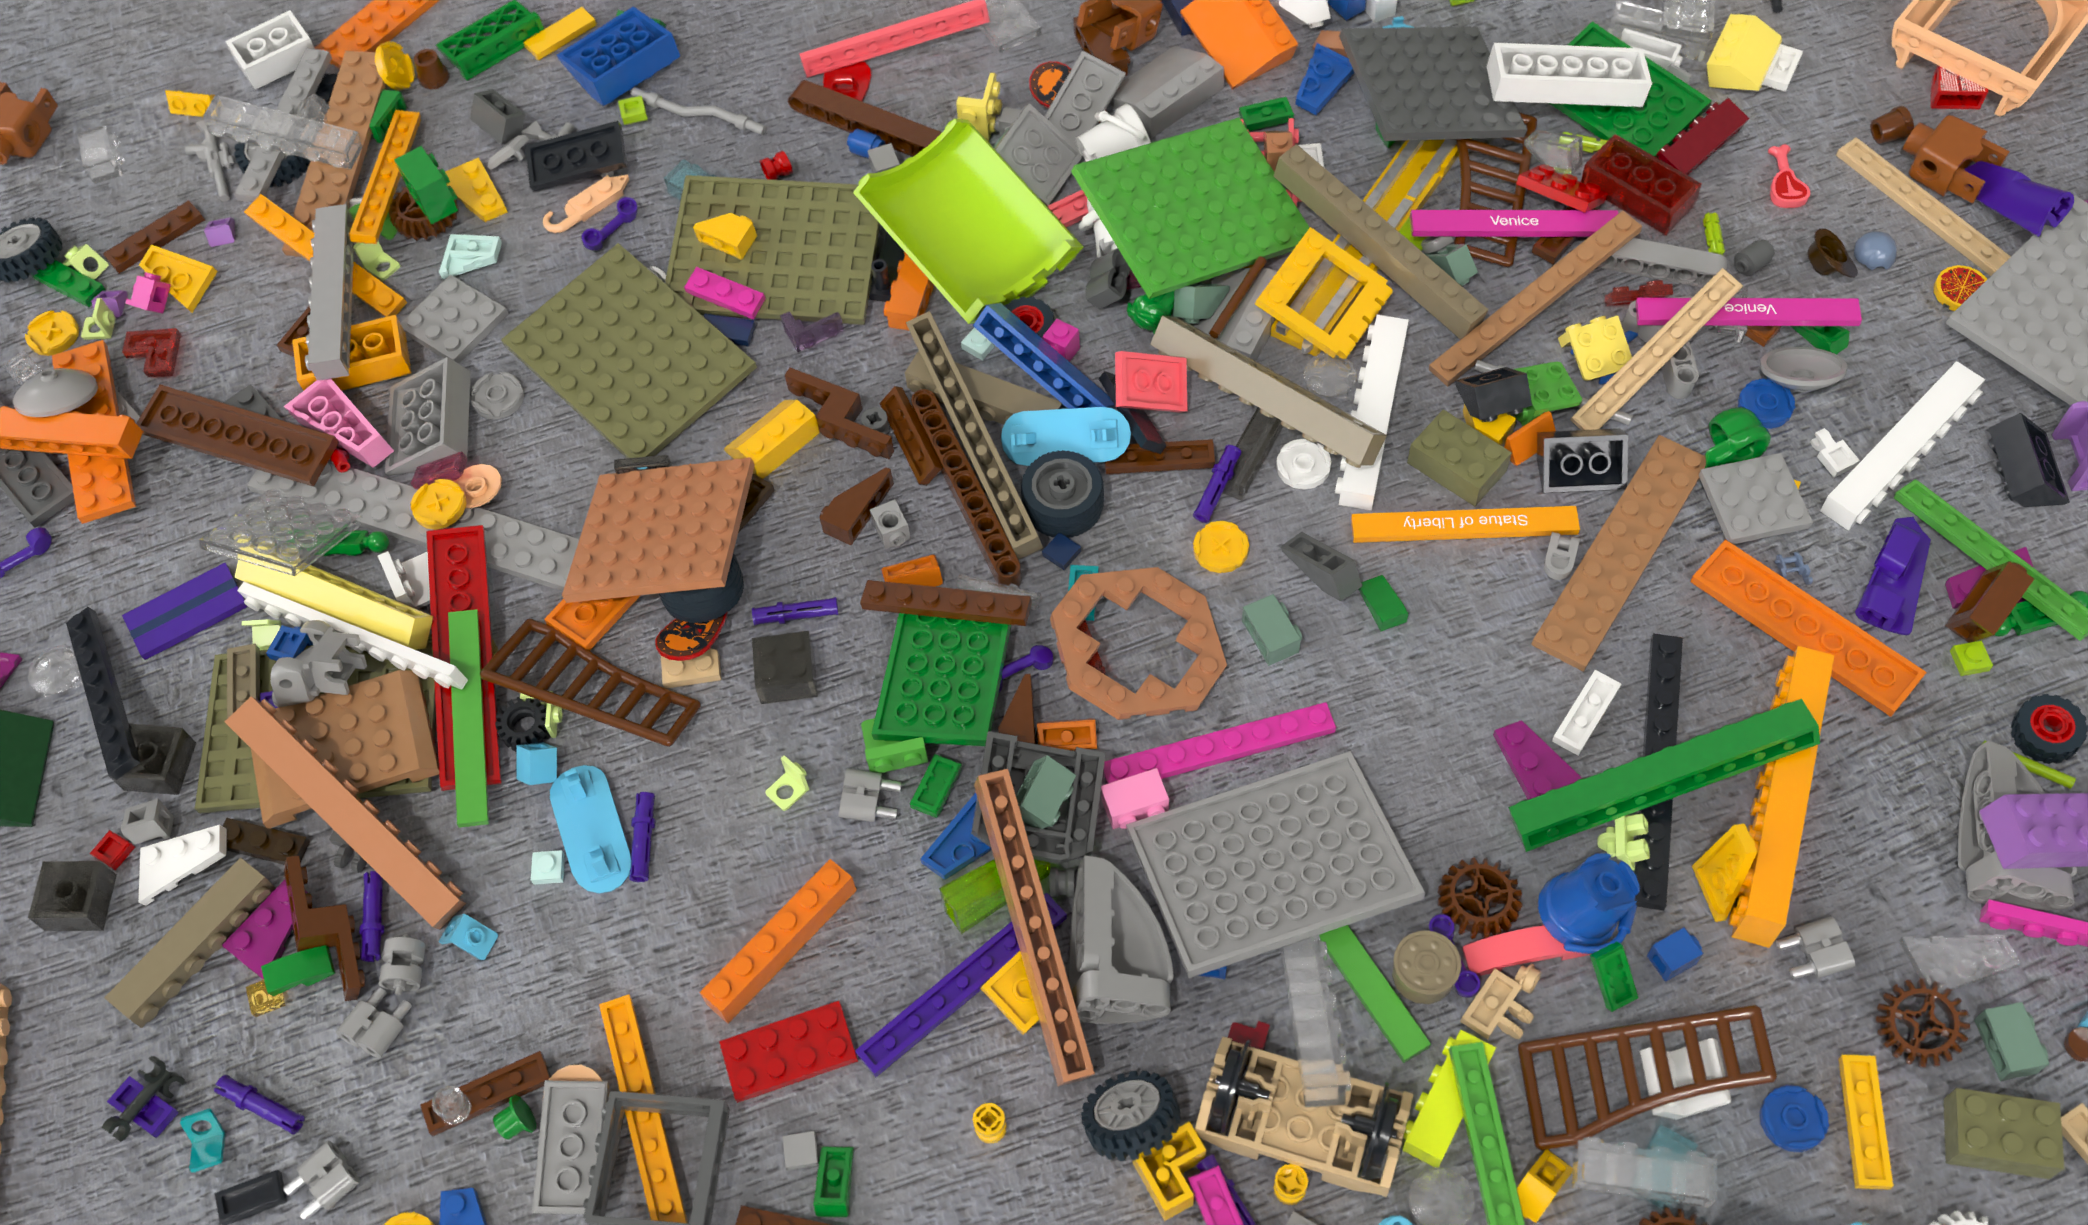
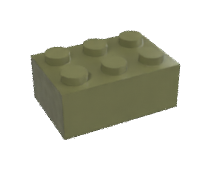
M1443 409L1410 445L1407 463L1475 507L1506 473L1512 452Z
M1955 1088L1943 1099L1946 1164L2043 1179H2051L2064 1170L2060 1103Z

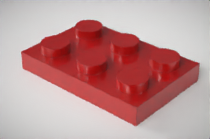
M1544 164L1519 174L1516 182L1519 186L1585 213L1605 203L1608 193L1601 191V187L1596 184L1581 183L1577 181L1578 178L1576 176L1559 174L1554 172L1555 169Z

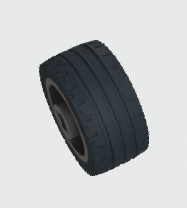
M1052 451L1038 457L1027 467L1022 478L1021 498L1025 510L1038 532L1050 537H1055L1058 533H1061L1067 538H1072L1087 532L1098 522L1104 506V484L1098 467L1088 457L1074 451Z
M733 553L725 587L659 593L661 601L669 614L684 622L702 623L721 617L730 611L738 603L740 597H742L744 589L743 575L735 554Z

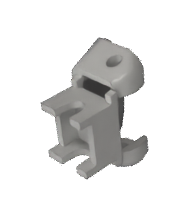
M321 620L305 622L300 632L308 633L314 646L304 650L296 658H279L272 667V699L274 705L278 708L313 701L320 692L348 695L350 692L347 683L348 678L355 668L365 669L367 667L364 655L351 653L345 648L347 645L359 646L361 643L359 635L335 632L333 627Z

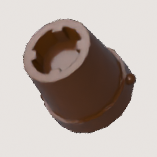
M423 49L415 54L414 63L421 86L425 89H438L444 86L449 80V72L436 51Z
M1904 106L1893 108L1890 112L1872 120L1870 124L1871 134L1878 144L1907 139L1914 129L1911 113Z

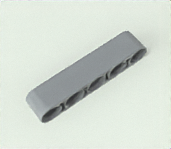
M1633 238L1598 267L1703 288L1722 268L1726 270L1727 259L1723 255Z

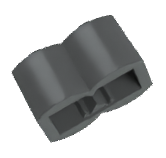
M1118 248L1095 259L1090 267L1091 280L1086 286V299L1098 309L1123 298L1126 293V277L1129 275L1130 267Z

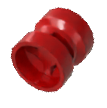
M783 150L775 153L772 159L766 157L760 160V166L767 180H778L779 175L788 176L793 173L791 163Z

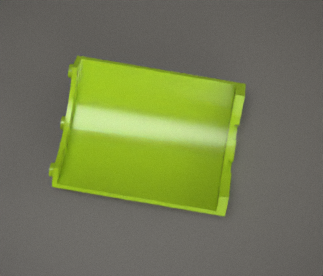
M954 118L945 126L944 131L931 144L914 157L907 158L902 164L886 171L867 173L859 180L858 187L853 192L968 324L976 322L986 305L1001 303L1005 306L1011 300H1017L1020 297L1030 298L1049 283L1046 279L1056 269L1061 272L1083 249L1080 242L977 129L965 119Z

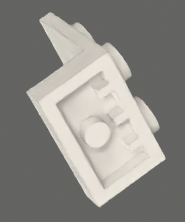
M388 551L378 555L398 602L415 609L430 604L427 552L403 563L399 559L393 560Z
M1710 1038L1699 1042L1707 1080L1726 1076L1717 1039ZM1652 1047L1641 1050L1640 1055L1648 1093L1651 1096L1661 1092ZM1686 1047L1671 1052L1666 1051L1674 1088L1694 1083ZM1729 1090L1672 1102L1652 1109L1653 1115L1678 1120L1729 1104L1731 1097Z

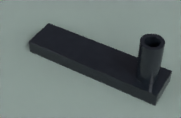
M888 232L886 233L879 258L871 264L873 276L869 300L890 301L891 285L893 281L897 280L899 261H903L905 257L904 250Z
M1104 371L1099 377V381L1116 407L1115 374ZM1116 407L1118 412L1128 421L1130 431L1139 446L1161 454L1166 448V444L1144 409Z

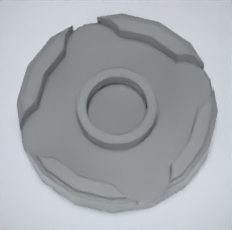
M500 372V374L496 375L490 373L480 378L472 387L471 403L474 410L480 416L499 420L509 417L516 412L522 405L525 394L521 382L514 375L507 372Z

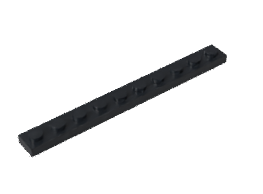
M1655 633L1651 637L1643 757L1659 752L1668 746H1675L1677 742L1682 637ZM1673 798L1639 810V814H1644L1648 821L1649 832L1648 834L1637 835V840H1646L1650 859L1635 862V874L1640 886L1639 893L1635 896L1637 907L1664 911L1667 906Z

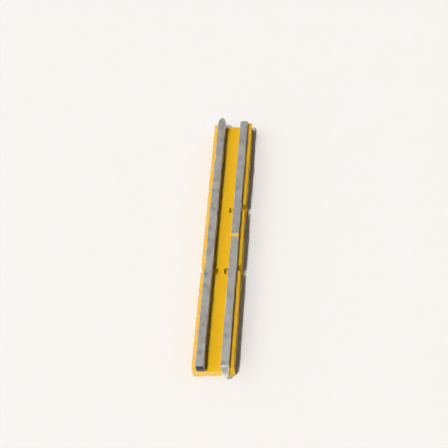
M1456 139L1406 140L1362 201L1399 232L1409 218L1411 210H1421L1459 157ZM1338 233L1333 240L1334 244L1375 272L1379 270L1375 264ZM1322 256L1287 306L1331 335L1365 285ZM1277 319L1272 324L1271 336L1300 349L1302 354L1308 353L1317 357L1322 351Z

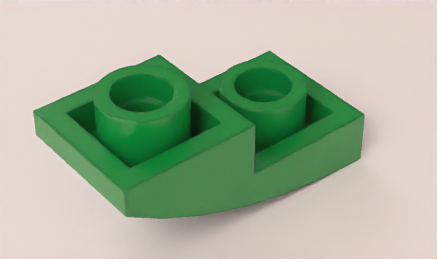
M326 945L293 953L261 966L267 993L273 997L301 983L308 987L335 974L330 950Z

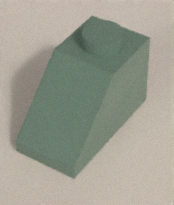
M1448 244L1438 251L1424 253L1461 286L1467 284L1470 281L1469 278L1478 273L1467 244Z
M1202 283L1192 284L1175 290L1173 317L1184 318L1185 322L1193 324L1199 323L1200 319L1211 318L1229 292L1230 286Z

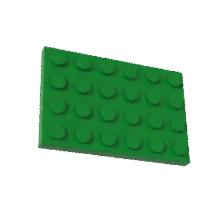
M1593 21L1567 45L1632 48ZM1645 56L1652 85L1643 107L1549 103L1600 139L1609 140L1612 147L1644 169H1647L1658 158L1656 154L1666 144L1670 146L1673 143V139L1682 130L1686 131L1690 124L1711 106L1712 100Z
M899 613L871 733L873 739L906 741L923 737L924 743L985 746L987 733L992 729L1011 625Z

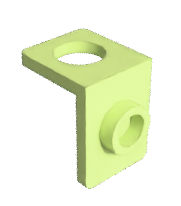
M379 241L377 244L357 242L353 246L364 269L381 281H385L401 267L399 262L383 251ZM383 262L390 263L388 270L383 272L377 271L379 264Z
M87 244L78 248L73 246L64 255L67 259L62 263L66 266L72 265L81 274L93 280L109 265ZM92 257L97 261L98 268L96 271L89 272L84 268L83 261L85 258Z
M102 298L96 299L93 316L85 319L81 334L83 340L110 339L112 337L116 318L113 311L108 308ZM97 324L101 330L91 333V326Z
M281 620L242 621V626H252L253 644L256 643L260 650H268L281 628Z
M520 693V699L526 701V698L535 699ZM541 702L547 708L545 727L551 738H556L557 724L562 722V708Z
M782 756L780 759L786 773L771 785L765 793L783 811H787L809 790L805 778L807 775L806 771L797 762L792 763L786 756ZM781 786H791L794 790L793 795L788 799H780L777 796V791Z

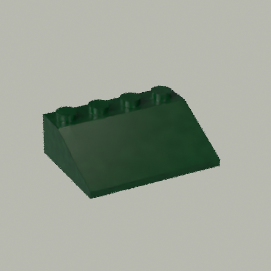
M0 710V827H33L54 728L53 720Z

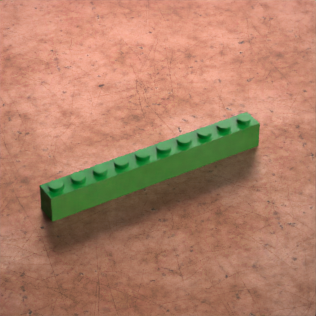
M1802 699L1791 703H1784L1778 708L1755 714L1748 719L1734 724L1725 725L1705 735L1695 736L1689 741L1675 746H1668L1659 752L1636 758L1632 762L1616 768H1609L1589 778L1579 779L1573 784L1550 790L1535 798L1520 801L1516 805L1508 807L1512 822L1525 851L1528 852L1820 744L1819 725Z

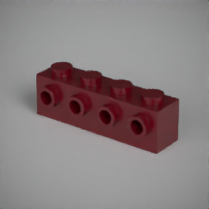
M1729 98L1725 99L1721 104L1715 102L1705 112L1707 114L1706 117L1702 118L1699 116L1690 124L1688 132L1682 130L1673 139L1674 144L1672 146L1666 144L1656 154L1658 159L1652 167L1673 188L1738 133L1750 119Z

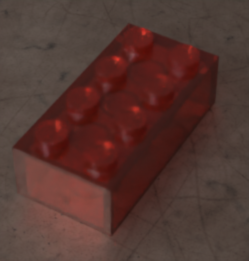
M1616 134L1587 161L1580 181L1584 184L1592 183L1600 186L1601 191L1608 193L1606 198L1608 202L1665 235L1696 204L1702 183Z

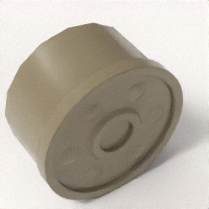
M1417 931L1411 933L1401 940L1395 950L1392 971L1395 986L1405 998L1415 1003L1432 1004L1441 1001L1449 995L1460 975L1461 958L1457 948L1448 938L1437 932Z

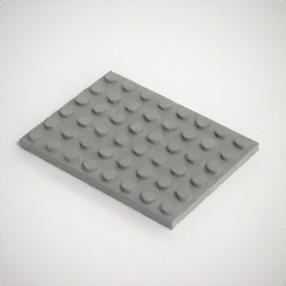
M2074 196L2072 209L2057 227L2044 225L2039 237L2033 235L1946 321L1947 325L2069 405L2080 401L2088 402V203L2077 196Z
M1351 751L1126 824L1131 842L1188 978L1423 900L1425 897V892Z

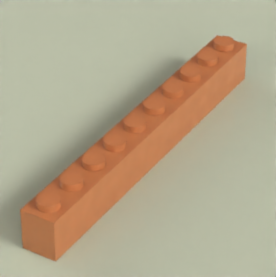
M251 696L225 723L432 927L440 930L466 904L460 897L463 894L461 889L452 881L446 884L439 877L443 872L430 860L425 863L418 856L421 853L420 849L410 840L404 843L397 836L401 831L388 819L383 822L377 816L380 810L368 799L362 802L356 796L359 790L347 779L342 782L335 775L339 770L327 759L322 762L315 756L318 750L308 740L304 739L301 742L294 735L298 730L286 719L280 721L274 715L277 712L275 707L266 699L260 702Z
M1004 769L980 775L977 777L974 787L1057 1085L1059 1087L1087 1079L1094 1075V1070L1009 771Z

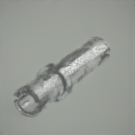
M960 573L958 579H961V581L957 580L956 589L1031 596V609L1036 611L1039 608L1037 603L1041 602V593L1020 589L1016 584L1012 583L1008 586L964 575L963 573Z

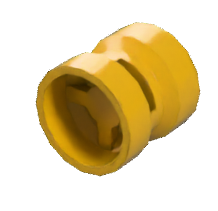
M986 1103L975 1110L972 1120L978 1138L989 1144L997 1143L1003 1139L1006 1134L1007 1125L1002 1109L996 1104Z
M1294 1164L1284 1165L1279 1168L1273 1187L1276 1198L1286 1205H1295L1301 1202L1307 1190V1174L1301 1167Z

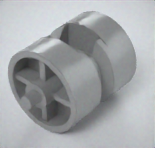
M404 934L403 937L387 939L384 943L382 960L385 964L381 966L379 986L395 991L396 995H401L402 992L418 990L422 977V968L419 965L424 962L425 943L409 938L407 934Z

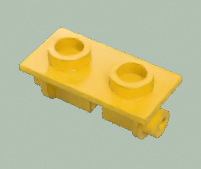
M165 90L170 113L207 118L213 115L215 117L214 109L220 106V99L213 94Z

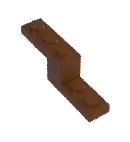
M789 367L785 374L788 390L796 396H804L812 399L819 405H823L816 415L819 432L823 436L843 441L852 448L858 447L866 450L875 457L891 458L894 453L891 436L855 423L862 411L859 393Z
M299 856L286 857L284 875L297 952L324 945L335 947L345 1001L358 1000L360 988L365 987V977L363 969L357 968L356 960L360 959L358 942H353L351 933L355 932L353 915H348L346 904L312 908L311 893H305L304 885L308 883L306 866L301 867Z

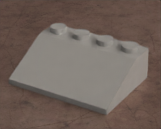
M1173 46L1123 80L1109 105L1115 110L1124 104L1131 105L1142 121L1149 138L1152 139L1221 91L1224 87V67L1208 54Z
M1240 268L1214 277L1211 283L1229 285V292L1211 318L1200 319L1197 324H1189L1209 335V331L1250 268ZM1270 268L1262 269L1219 337L1215 338L1254 361H1257L1271 334V326L1276 320L1255 305L1258 297L1277 273V271Z
M446 357L390 387L387 443L394 452L386 457L385 474L390 476L448 468L467 458L471 371Z

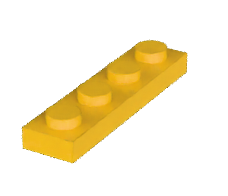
M1841 1055L1838 1059L1855 1188L1890 1190L1893 1187L1876 1057Z

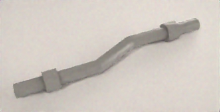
M636 87L631 92L632 97L642 95L643 101L648 106L656 109L660 107L682 117L713 115L735 124L736 128L744 131L748 129L760 135H764L766 132V126L752 121L750 117L743 114L737 115L714 105L684 107L662 98V95L655 92L648 93Z

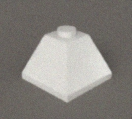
M1275 0L1270 2L1278 14L1300 25L1309 24V28L1324 25L1323 20L1330 19L1327 0Z

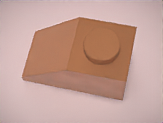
M1263 131L1264 157L1274 172L1278 158L1293 147L1292 133L1290 131Z

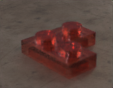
M1663 280L1646 282V285L1639 286V290L1629 291V286L1615 287L1613 292L1605 295V306L1627 305L1636 301L1637 298H1667L1673 295V285L1663 284Z
M177 328L127 331L122 353L126 358L146 357L143 372L147 378L173 376L181 333Z

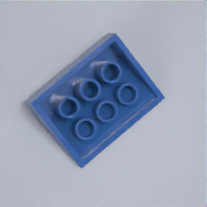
M634 6L557 54L559 61L586 92L603 106L613 102L626 91L633 89L634 86L652 77L654 73L681 57L672 33Z

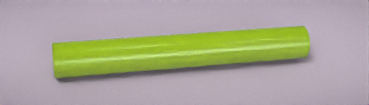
M2013 752L2029 772L2069 789L2073 787L2076 780L2075 777Z

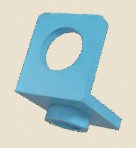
M461 914L453 916L439 939V943H453L479 960H484L498 938V934L470 916Z

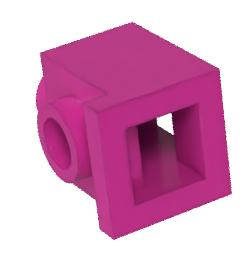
M145 272L144 277L137 275L136 283L133 286L132 298L126 299V304L148 311L163 313L171 284L160 281L161 276Z

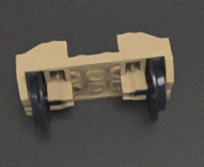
M1222 1037L1195 1127V1132L1199 1139L1205 1140L1226 1151L1258 1160L1259 1154L1323 1173L1322 1181L1355 1191L1387 1197L1411 1108L1412 1093L1405 1091L1402 1093L1389 1089L1388 1082H1385L1384 1087L1259 1050L1250 1047L1251 1041L1249 1040L1243 1045L1233 1042L1230 1038ZM1246 1065H1249V1066H1248V1069H1247V1071H1246L1245 1080H1244V1079H1243V1075H1244V1072H1245V1068H1246ZM1237 1097H1239L1228 1137L1224 1136L1230 1124ZM1376 1104H1377V1105H1379V1106H1378L1376 1118H1375V1119H1372L1373 1113H1374V1109H1375V1106H1376ZM1211 1114L1212 1117L1221 1119V1133L1224 1135L1218 1134L1209 1124ZM1367 1137H1370L1362 1168V1178L1366 1176L1371 1166L1381 1169L1384 1156L1387 1154L1382 1176L1371 1180L1357 1177Z

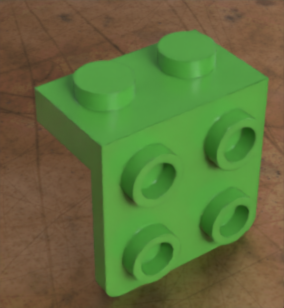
M1556 361L1514 369L1527 373L1532 406L1525 407L1522 413L1515 414L1522 426L1528 424L1544 412L1580 405L1582 397L1562 363Z
M875 718L862 722L861 727L866 748L865 755L871 772L883 773L929 763L923 737L906 741L874 740L871 733Z

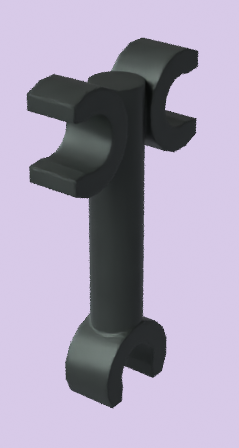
M156 1056L149 1058L154 1063V1068L151 1072L145 1073L141 1069L137 1071L138 1076L149 1083L120 1116H112L102 1125V1128L110 1134L119 1126L112 1136L120 1142L129 1136L131 1121L157 1091L165 1097L172 1099L174 1095L169 1091L170 1084L175 1081L182 1085L186 1083L185 1079L179 1074L167 1071L165 1063Z

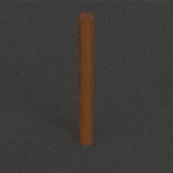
M1259 256L1209 331L1211 337L1218 338L1267 263L1264 257Z

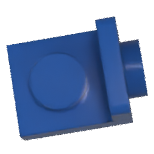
M282 625L266 654L269 659L275 661L282 657L296 658L304 651L306 646H312L313 642L310 640L308 633L300 632L301 627L295 626L291 628Z

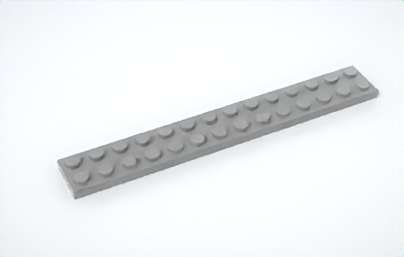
M328 461L314 487L260 470H256L247 484V487L252 492L373 531H381L386 535L426 548V531L434 530L426 529L419 525L412 515L410 503L418 488L352 467L346 472L341 473L337 471L332 461ZM479 507L465 508L463 515L455 523L442 528L449 529L483 525L485 529L488 568L560 591L564 590L579 542L577 538Z

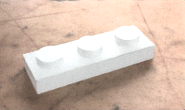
M1594 670L1555 733L1552 742L1579 756L1619 691L1621 683Z

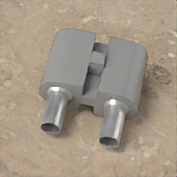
M846 768L839 817L874 822L875 817L896 819L897 809L877 806V801L881 789L900 792L901 782L882 779V773Z
M1833 916L1795 927L1794 935L1776 940V945L1780 951L1800 945L1802 952L1807 956V964L1789 969L1793 979L1810 974L1819 979L1855 967L1853 954L1847 942L1843 941L1842 932Z
M377 987L367 1002L359 1001L336 1030V1034L341 1039L357 1048L361 1047L364 1052L376 1058L383 1056L404 1028L400 1021L412 1007L409 1002L403 1000L392 1015L383 1011L380 1013L377 1011L376 1006L387 993L380 987Z
M327 1141L297 1167L299 1175L283 1188L287 1195L292 1196L305 1183L310 1185L311 1188L309 1190L315 1199L299 1212L300 1216L306 1221L322 1207L327 1210L332 1208L360 1183V1179L353 1168L347 1165V1159L331 1141Z

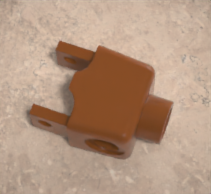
M1088 0L1080 5L1076 25L1083 28L1092 24L1112 37L1110 47L1115 51L1122 47L1134 50L1155 38L1163 4L1161 0Z
M0 82V165L6 164L11 155L33 158L52 132L48 122L57 109L58 104L48 89L40 88L33 102L18 99L16 93L12 92L7 83Z
M1952 115L1946 116L1935 129L1921 122L1918 123L1903 146V151L1915 156L1909 170L1911 178L1943 197L1950 191L1971 203L1975 202L1986 181L1968 173L1964 169L1972 161L1975 163L1983 161L2002 167L2010 151L1985 139L1988 131Z

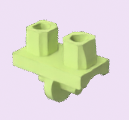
M1644 814L1626 815L1615 819V828L1607 827L1606 833L1598 836V847L1607 851V854L1613 855L1612 857L1616 856L1617 859L1624 861L1634 871L1635 862L1650 859L1646 840H1634V836L1648 834V821Z

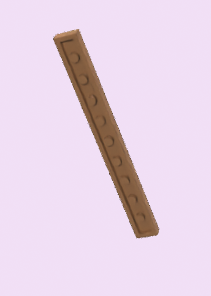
M1621 211L1429 365V371L1447 387L1476 365L1477 360H1482L1638 235L1641 232L1642 225L1626 212Z

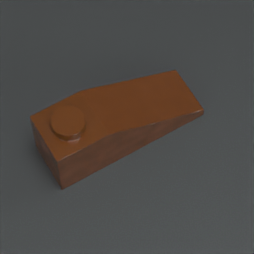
M1078 16L1074 17V36L1082 51L1125 72V76H1127L1128 65L1130 64L1127 50L1120 48L1115 51L1110 47L1112 37L1091 24L1083 28L1076 25Z
M885 467L834 497L829 506H825L820 514L823 533L852 546L871 518L870 509L879 506L894 485L891 469Z
M1024 674L998 728V732L1018 736L1017 741L1035 744L1031 674Z

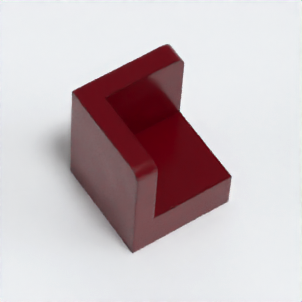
M1257 1021L1256 1028L1233 1022L1227 1038L1243 1045L1249 1040L1251 1041L1250 1047L1264 1051L1270 1024Z

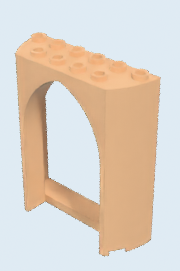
M1913 0L1894 23L1892 48H1895L1898 59L1895 63L1900 69H1903L1914 54L2002 95L2003 97L1994 113L2002 116L2016 107L2019 108L2033 95L2088 23V0H2036L2046 15L2049 35L2048 39L2021 74L1933 32L1948 12L1962 0Z

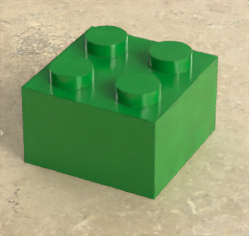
M422 146L394 159L410 195L431 225L458 211L454 202L458 198L450 185L447 186L450 180L443 168L437 169L439 165L432 153L427 155Z

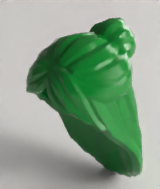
M1175 290L1150 299L1146 294L1137 297L1133 303L1129 302L1127 305L1128 316L1135 325L1141 329L1152 331L1155 334L1162 315L1171 316L1173 313Z

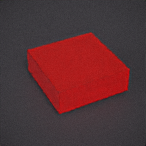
M109 830L89 854L116 871L134 850L135 846Z

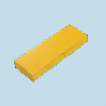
M580 7L524 41V45L539 61L597 24L595 19L583 7Z

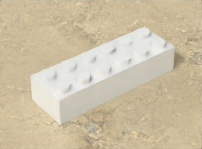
M1494 43L1487 63L1494 101L1643 107L1652 85L1644 51L1640 48Z

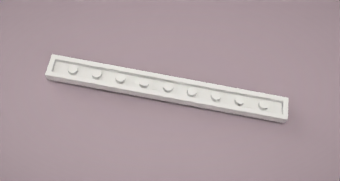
M243 582L237 590L245 598L244 603L255 611H259L261 608L275 619L283 617L293 626L300 627L307 621L321 620L333 627L335 632L357 634L361 643L359 646H349L359 653L365 650L372 657L382 662L387 659L401 670L406 668L412 669L416 675L423 679H427L428 676L434 678L438 684L445 688H449L451 685L462 690L468 682V679L452 664L249 583Z

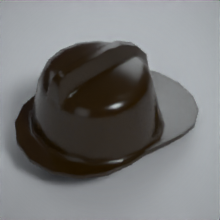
M1825 228L1818 229L1815 232V241L1807 251L1808 259L1813 265L1814 270L1820 275L1825 276L1839 272L1849 278H1855L1858 275V270L1848 255L1842 241L1830 230Z

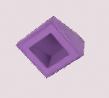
M229 217L209 221L204 232L211 247L235 241L234 218Z
M102 291L91 301L93 309L95 308L96 299L102 298L108 308L113 311L115 318H119L123 313L127 291Z

